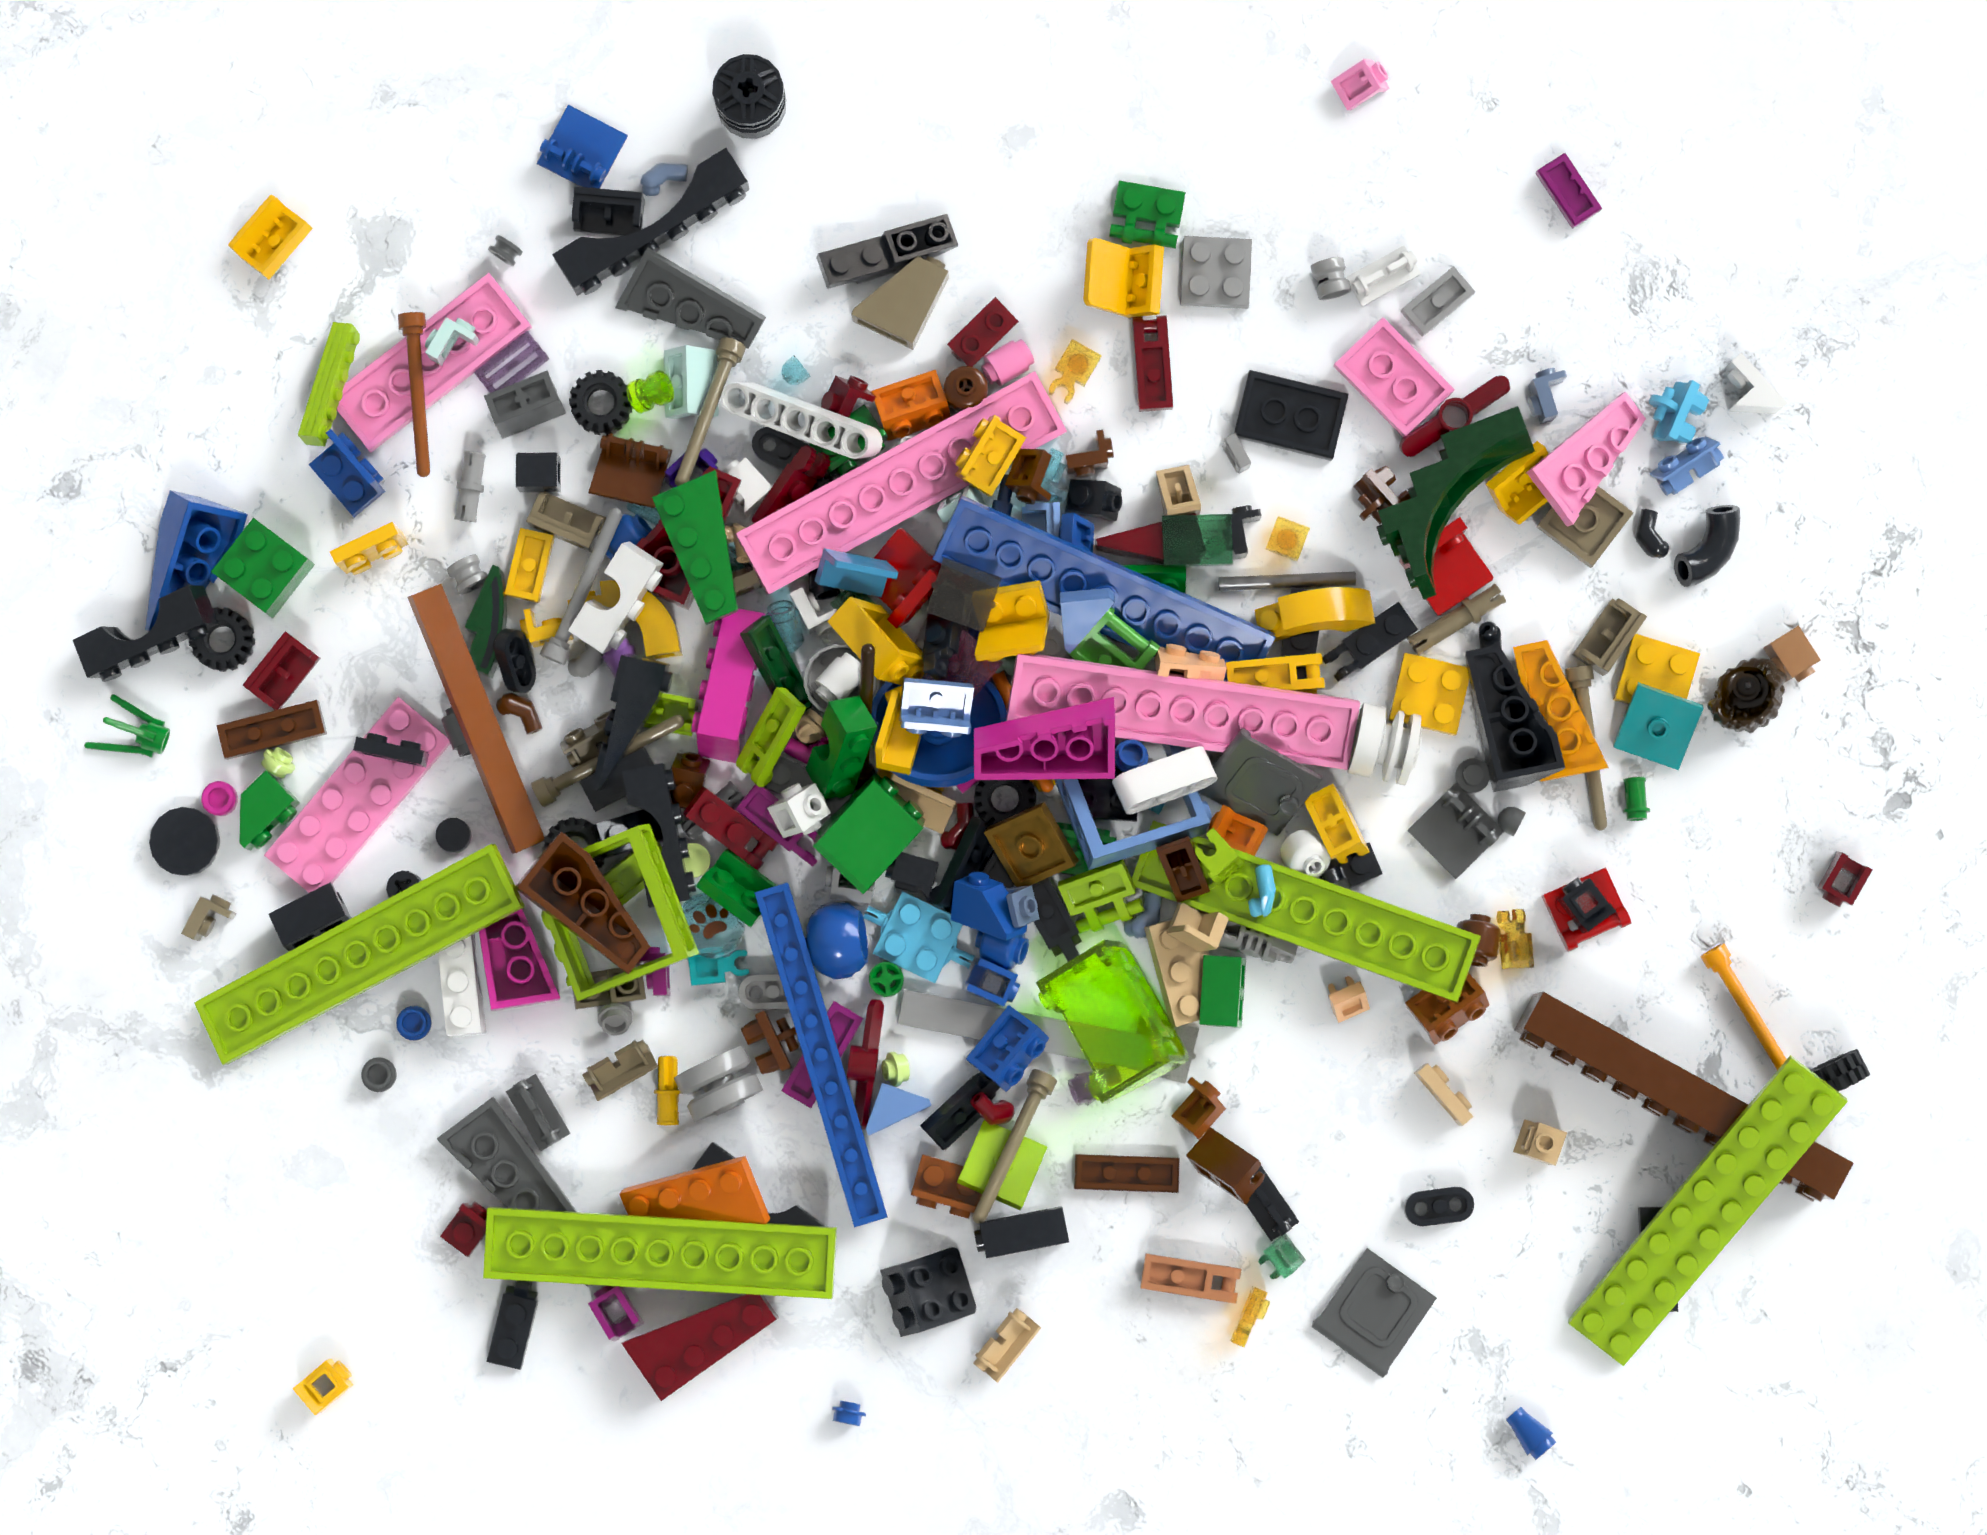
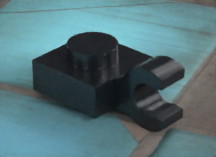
M1368 842L1366 843L1370 851L1364 856H1359L1357 853L1348 855L1347 863H1339L1340 866L1325 871L1319 879L1330 883L1346 879L1349 888L1383 873L1371 844Z

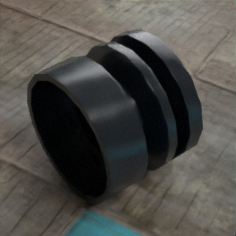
M742 54L730 58L718 69L713 80L712 95L720 121L730 133L741 138L757 139L769 135L780 126L786 114L787 99L779 70L769 60L758 55ZM749 87H753L754 92L750 93L749 97H744L743 92H747Z

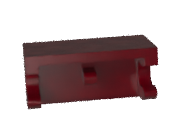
M285 631L242 686L274 710L281 709L321 658Z

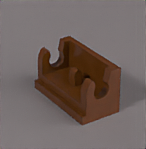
M1211 1127L1186 1154V1157L1198 1173L1245 1205L1250 1201L1249 1197L1261 1185L1265 1174L1262 1172H1257L1261 1166L1259 1159Z

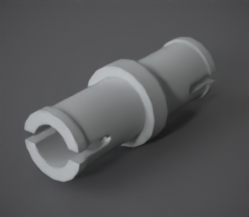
M464 451L461 481H457L456 486L459 489V496L454 519L476 523L479 495L484 492V485H481L486 454Z

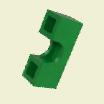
M860 695L828 702L821 726L828 737L829 744L813 747L805 769L809 777L816 784L825 799L842 798L854 792L876 732L877 725Z

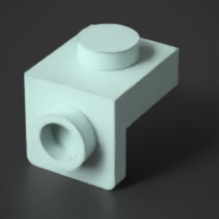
M446 317L439 330L434 329L428 336L425 343L427 348L425 353L430 360L442 366L459 337L477 346L480 340L473 333L476 328L460 318H457L456 322Z

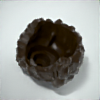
M1751 658L1749 661L1742 660L1735 668H1728L1718 678V688L1714 692L1715 698L1707 703V708L1711 711L1714 722H1718L1721 727L1728 730L1734 729L1735 732L1745 730L1753 733L1758 727L1768 726L1770 719H1775L1778 716V709L1783 701L1782 695L1785 693V687L1782 684L1786 682L1787 676L1780 669L1776 668L1774 661L1765 658ZM1749 682L1751 687H1747L1745 683Z

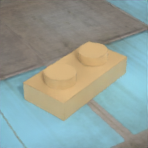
M1427 1063L1414 1072L1417 1078L1459 1126L1465 1125L1474 1117L1468 1111L1472 1108L1470 1102L1461 1092L1458 1091L1454 1094L1446 1085L1449 1078L1439 1066L1431 1067Z

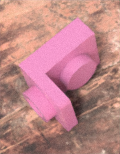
M1363 59L1331 80L1333 87L1347 110L1356 108L1378 92H1385L1390 89L1386 82L1388 74L1379 62L1375 63L1369 59Z

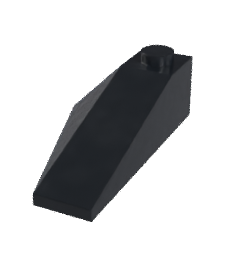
M633 654L621 655L610 698L611 701L617 702L615 709L610 710L605 722L604 730L608 739L607 743H602L599 751L592 790L600 791L605 787L662 698L663 692H669L673 679V673L668 672L670 664Z

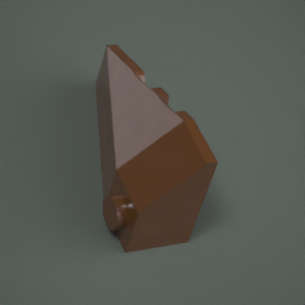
M563 832L557 835L514 887L540 909L627 974L632 971L650 948L641 931L596 866L591 855Z

